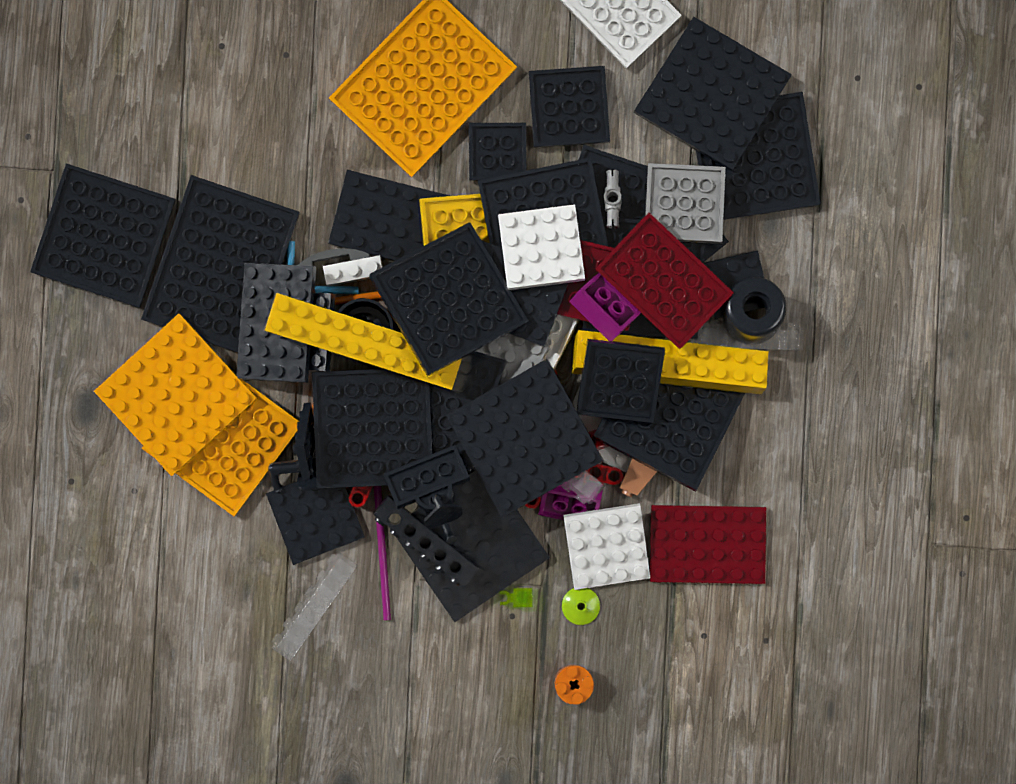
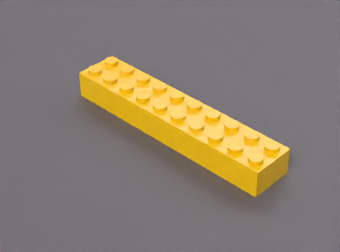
M279 293L275 295L264 331L449 390L453 388L462 360L461 358L427 377L402 333Z
M578 330L574 342L572 374L582 375L587 339L608 341L600 332ZM619 335L612 341L665 347L660 380L662 384L762 394L767 388L768 351L689 342L681 349H678L670 340Z

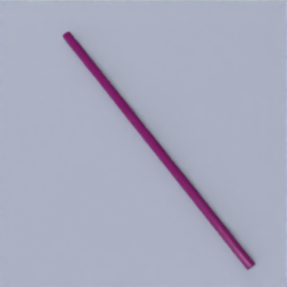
M374 486L375 510L382 503L381 486ZM376 522L383 620H391L384 526Z

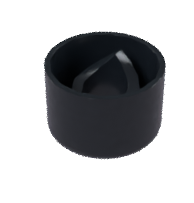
M750 277L739 281L731 288V291L734 293L723 305V324L728 333L742 343L760 344L766 342L777 333L784 321L787 310L784 294L775 283L765 278ZM759 302L764 305L766 315L760 319H752L745 314L744 305L746 303Z
M366 298L354 299L344 304L338 310V313L357 319H369L375 325L395 331L390 313L383 305L374 300Z

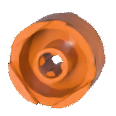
M567 665L560 669L555 677V690L558 696L566 703L581 704L593 692V678L588 670L580 665ZM578 680V688L574 687L571 689L569 682Z

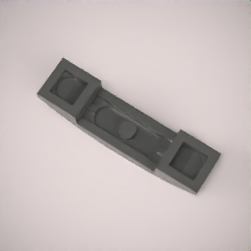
M331 249L316 253L298 265L313 266L314 262L350 256V261L369 258L370 255L355 249Z

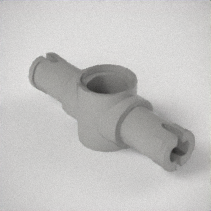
M612 170L606 171L607 187L604 193L607 228L612 229V223L614 222V229L619 228V211H621L622 203L620 187H618L619 171L613 170L612 176ZM615 196L618 200L612 203L608 201V198Z

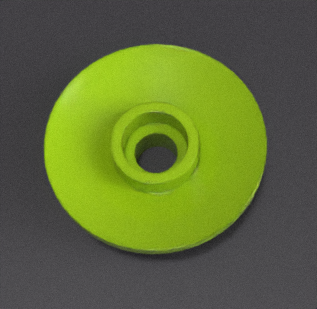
M572 588L565 594L562 600L564 616L576 625H585L592 622L600 610L599 598L589 588L577 590ZM579 603H584L585 608L583 610L577 608Z

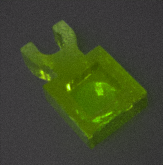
M513 588V593L505 590L500 591V595H507V600L500 601V605L513 603V608L533 607L532 588Z

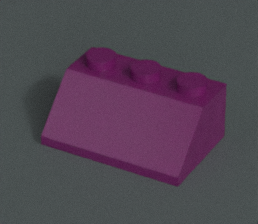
M600 273L586 283L569 301L608 341H613L641 314Z
M573 478L542 495L538 515L564 520L563 515L599 510L604 485Z

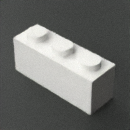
M379 255L323 266L326 285L335 286L370 279L369 275L383 266Z

